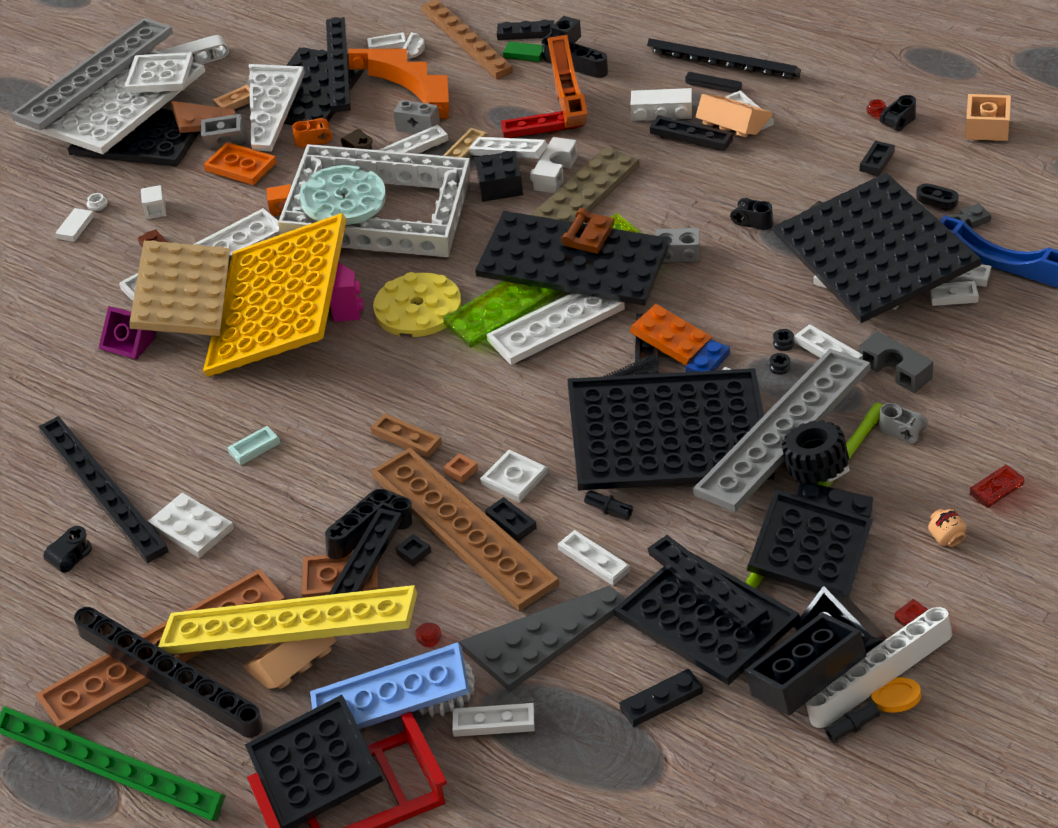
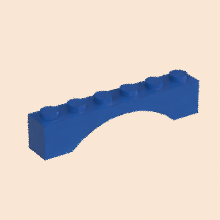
M945 215L940 220L943 225L980 257L981 264L1058 288V250L1049 247L1030 252L1006 249L984 239L964 221Z

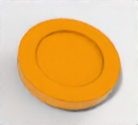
M898 677L873 692L871 697L879 710L896 713L916 706L921 700L922 693L920 685L916 681Z

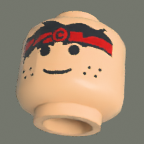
M939 509L931 515L928 530L941 546L954 547L965 539L967 526L955 510Z

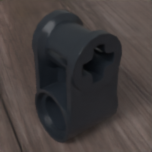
M912 95L900 96L882 111L880 123L883 125L888 124L894 127V130L901 131L906 125L916 119V98Z
M741 198L737 204L738 207L730 213L731 220L739 226L767 230L774 224L772 204L767 201Z
M81 526L69 528L61 537L46 548L43 555L44 560L62 573L69 572L79 561L89 555L92 550L91 543L86 539V530Z

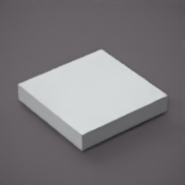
M508 450L480 478L481 485L520 503L548 474V467Z

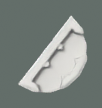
M411 32L403 49H407V59L415 58L425 50V41L417 33Z

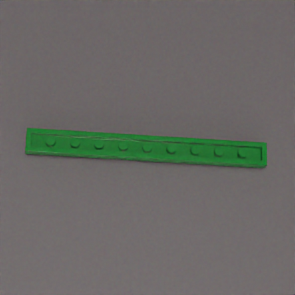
M3 706L0 713V734L208 820L217 821L226 794L11 707Z

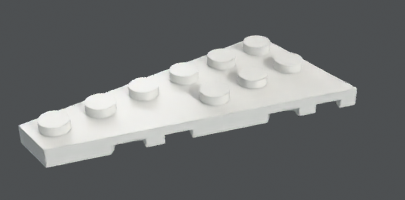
M249 64L251 146L253 150L272 152L304 77L305 70L302 66Z

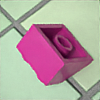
M338 262L330 301L334 322L360 320L361 311H364V299L359 297V294H361V283L356 281L354 271Z

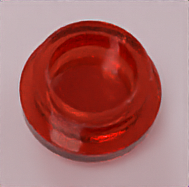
M873 99L869 102L866 111L872 117L878 118L887 106L883 100Z
M424 623L415 631L416 640L424 647H433L441 638V629L437 624Z

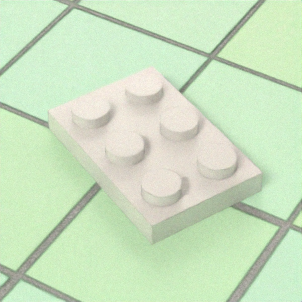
M184 493L177 496L148 521L155 532L199 559L234 529L233 523Z

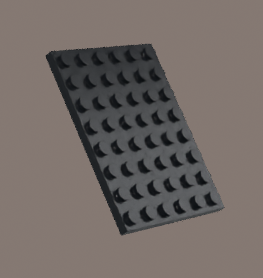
M887 172L773 226L777 237L861 324L981 266L980 257Z
M755 368L567 379L578 491L698 484L764 416ZM773 472L767 478V480H774L775 472Z

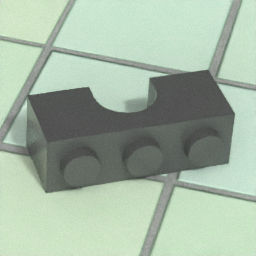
M876 331L859 345V353L863 355V360L870 362L872 370L879 372L887 366L896 367V383L914 394L933 378L932 360L879 331Z

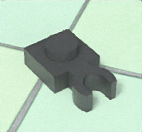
M980 203L960 210V214L950 216L951 218L966 222L971 228L991 222V214Z

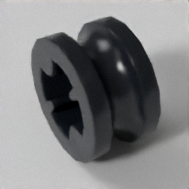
M779 329L774 332V348L779 351L792 349L794 346V334L792 331Z
M776 353L770 357L769 370L772 373L782 375L790 370V357L788 355Z

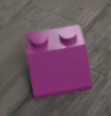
M108 306L98 349L138 359L154 340L156 331L130 329L131 310Z

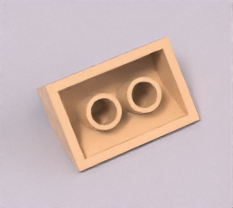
M702 94L696 118L702 119V123L705 125L714 126V124H717L721 130L731 132L732 129L736 131V135L747 137L748 134L757 135L772 117L773 112L724 96Z
M334 637L271 644L244 664L243 667L266 688L278 687L282 689L292 682L290 677L297 671L301 674L312 666L310 661L318 656L320 659L332 650L330 646L337 640Z

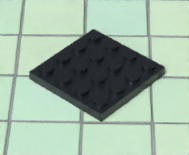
M775 489L748 563L747 571L818 593L823 586L841 590L849 597L873 519Z
M343 695L245 744L280 828H295L384 781Z

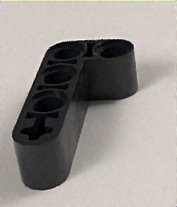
M550 32L542 39L541 44L543 60L552 63L548 45V38L552 37ZM576 43L570 47L574 71L595 78L607 76L608 63L606 53Z
M386 489L372 491L325 531L326 555L331 559H342L356 548L379 508L401 513L403 520L398 529L409 528L412 525L411 500Z

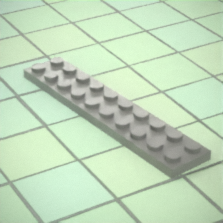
M143 18L11 113L13 121L40 131L45 129L53 121L60 118L61 115L74 108L76 104L131 65L135 55H144L166 40L167 37L173 34L172 27Z
M829 349L693 488L694 496L736 512L785 461L782 450L784 436L790 433V430L794 427H799L800 424L823 420L871 370L870 362Z

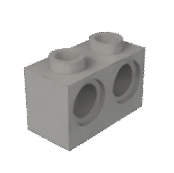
M699 228L655 229V236L670 238V246L663 263L700 261Z

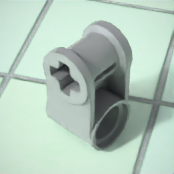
M886 403L880 409L879 430L906 443H915L919 438L918 434L920 431H923L928 425L927 419L922 414L903 408L895 403Z

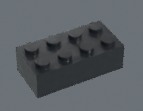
M822 612L745 670L751 695L790 716L867 656L861 631Z

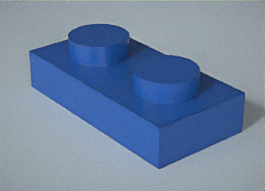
M709 340L687 364L686 372L716 370L730 354V347Z

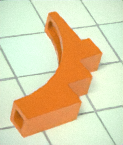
M568 36L548 38L554 82L557 99H559L560 108L563 111L565 127L586 125L587 109L584 94H581L577 83Z

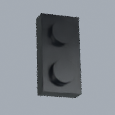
M875 141L861 161L859 171L879 176L894 154L895 145Z
M504 497L485 509L486 515L518 542L537 529L536 521Z

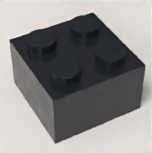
M505 151L498 154L475 157L482 202L523 195L522 178L516 151Z

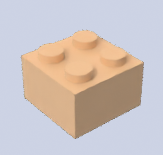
M968 94L965 139L1008 141L1011 95Z

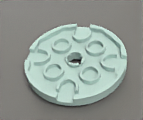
M351 165L333 166L317 171L311 175V179L307 183L302 184L300 189V203L302 209L309 217L320 221L343 213L347 218L346 225L366 222L367 219L373 217L381 210L386 199L385 185L377 174L372 171H361L360 167Z

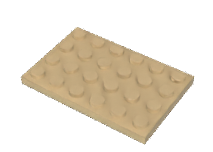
M144 241L130 317V329L220 336L230 248L202 246L199 244H180L176 242Z

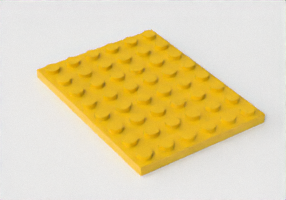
M343 213L233 251L227 274L220 336H211L203 372L207 377L221 374L224 371L239 368L245 364L260 361L263 358L278 355L323 339L347 220Z

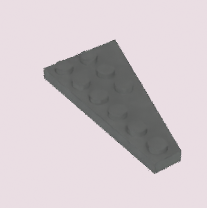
M609 585L459 641V644L469 657L510 692L615 615L614 608L626 598Z

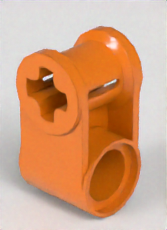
M324 118L294 123L292 130L295 145L305 148L307 144L318 145L330 142L332 132L329 129V122Z

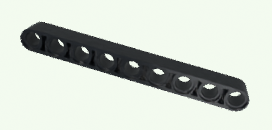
M82 607L74 614L79 635L85 641L242 736L252 738L261 733L263 724L260 711L252 702L92 607Z

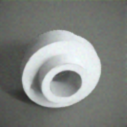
M101 193L91 194L87 199V207L92 211H101L108 203Z

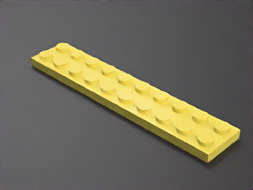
M415 585L175 612L169 616L158 647L170 654L407 629L410 627L417 590Z

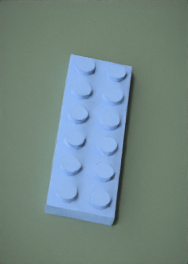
M458 642L310 691L312 710L343 695L359 729L470 693L463 651Z

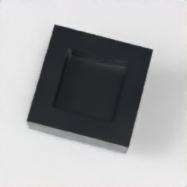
M414 534L395 548L396 554L412 566H415L431 553L430 545Z

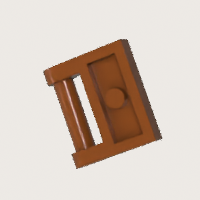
M579 208L575 215L576 219L568 232L562 236L561 242L567 247L598 254L615 225L614 218L589 213L587 209ZM583 222L588 223L580 238H576L575 236Z

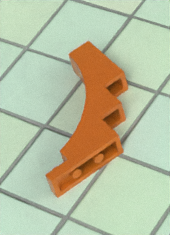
M348 49L349 70L368 69L369 76L387 79L412 91L423 103L438 105L440 119H449L447 75H427V62H407V49Z

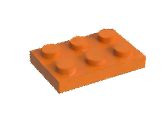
M226 142L203 165L207 172L255 185L277 161L276 156Z
M657 304L652 306L630 328V333L686 366L705 344L712 340V336Z

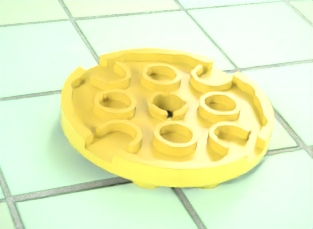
M414 272L406 273L404 276L388 281L379 290L373 303L376 321L384 330L400 336L401 333L412 334V337L427 336L445 329L456 320L458 311L462 307L460 291L453 281L444 275Z

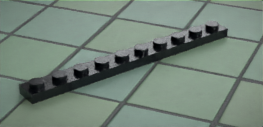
M59 416L38 426L43 437L147 564L169 552L164 541Z

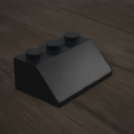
M827 586L821 588L800 616L801 621L794 626L798 631L823 612L860 630L866 653L887 639L843 591Z

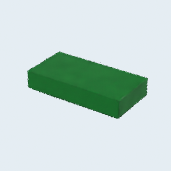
M509 41L503 51V58L540 62L543 57L542 45Z

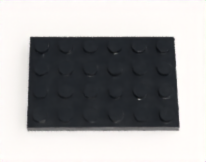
M299 47L286 66L304 67L305 74L284 124L293 125L299 121L324 118L329 122L334 113H331L328 52ZM365 69L349 70L350 90Z
M160 108L104 154L74 144L68 147L69 155L178 166L200 131L180 133L173 111Z
M697 556L699 559L768 610L769 617L748 631L665 567H662L614 608L617 618L728 686L801 621L800 614L699 556Z

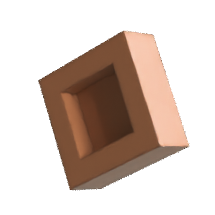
M459 453L443 467L444 474L463 484L478 470L477 462Z

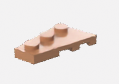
M172 101L171 103L180 133L201 131L202 119L236 114L235 110L230 108Z

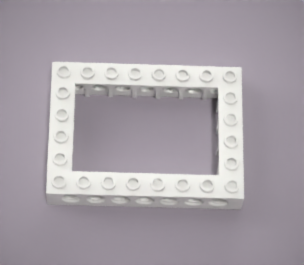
M307 144L278 221L280 235L318 222L304 212L300 203L301 186L311 179L312 174L328 167L351 165L360 167L361 171L374 172L382 179L384 184L440 189L439 201L436 200L435 214H432V223L401 221V219L388 220L380 219L379 217L369 218L364 223L345 225L341 248L449 257L470 181V158Z

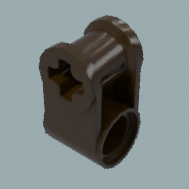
M357 129L341 138V144L345 148L373 150L372 138L363 133L361 129Z

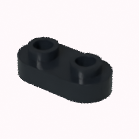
M928 183L921 184L916 189V199L923 204L939 207L944 210L953 209L958 205L959 195L952 189Z

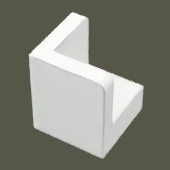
M161 185L142 188L141 201L146 220L167 216Z

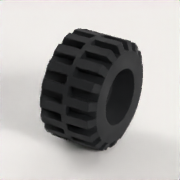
M819 420L818 422L809 421V423L800 424L799 427L791 429V432L787 433L784 436L785 439L782 440V450L790 476H793L795 480H801L803 483L825 482L827 479L837 477V474H841L848 465L849 454L844 433L838 425H834L832 422Z

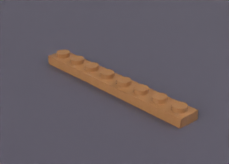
M431 0L421 5L422 12L495 79L513 73L510 63L439 0Z

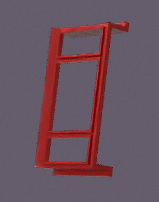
M411 711L401 715L404 727L403 732L368 745L371 755L376 757L399 805L343 828H388L446 804L442 786L446 785L447 781ZM407 742L432 792L410 801L406 800L383 753ZM258 773L247 776L267 827L280 828ZM316 817L308 820L311 828H320Z

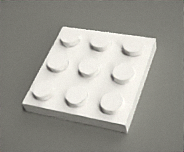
M192 52L135 55L124 86L125 92L140 94L142 92L159 93L161 91L178 92L184 90L193 62Z

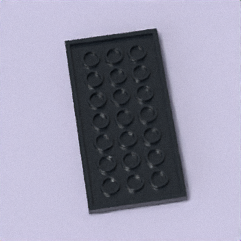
M503 211L475 269L477 277L645 306L670 246V238L612 229L599 253L596 254L562 244L561 238L564 233L568 232L573 222ZM582 224L575 236L576 238H580L588 224Z

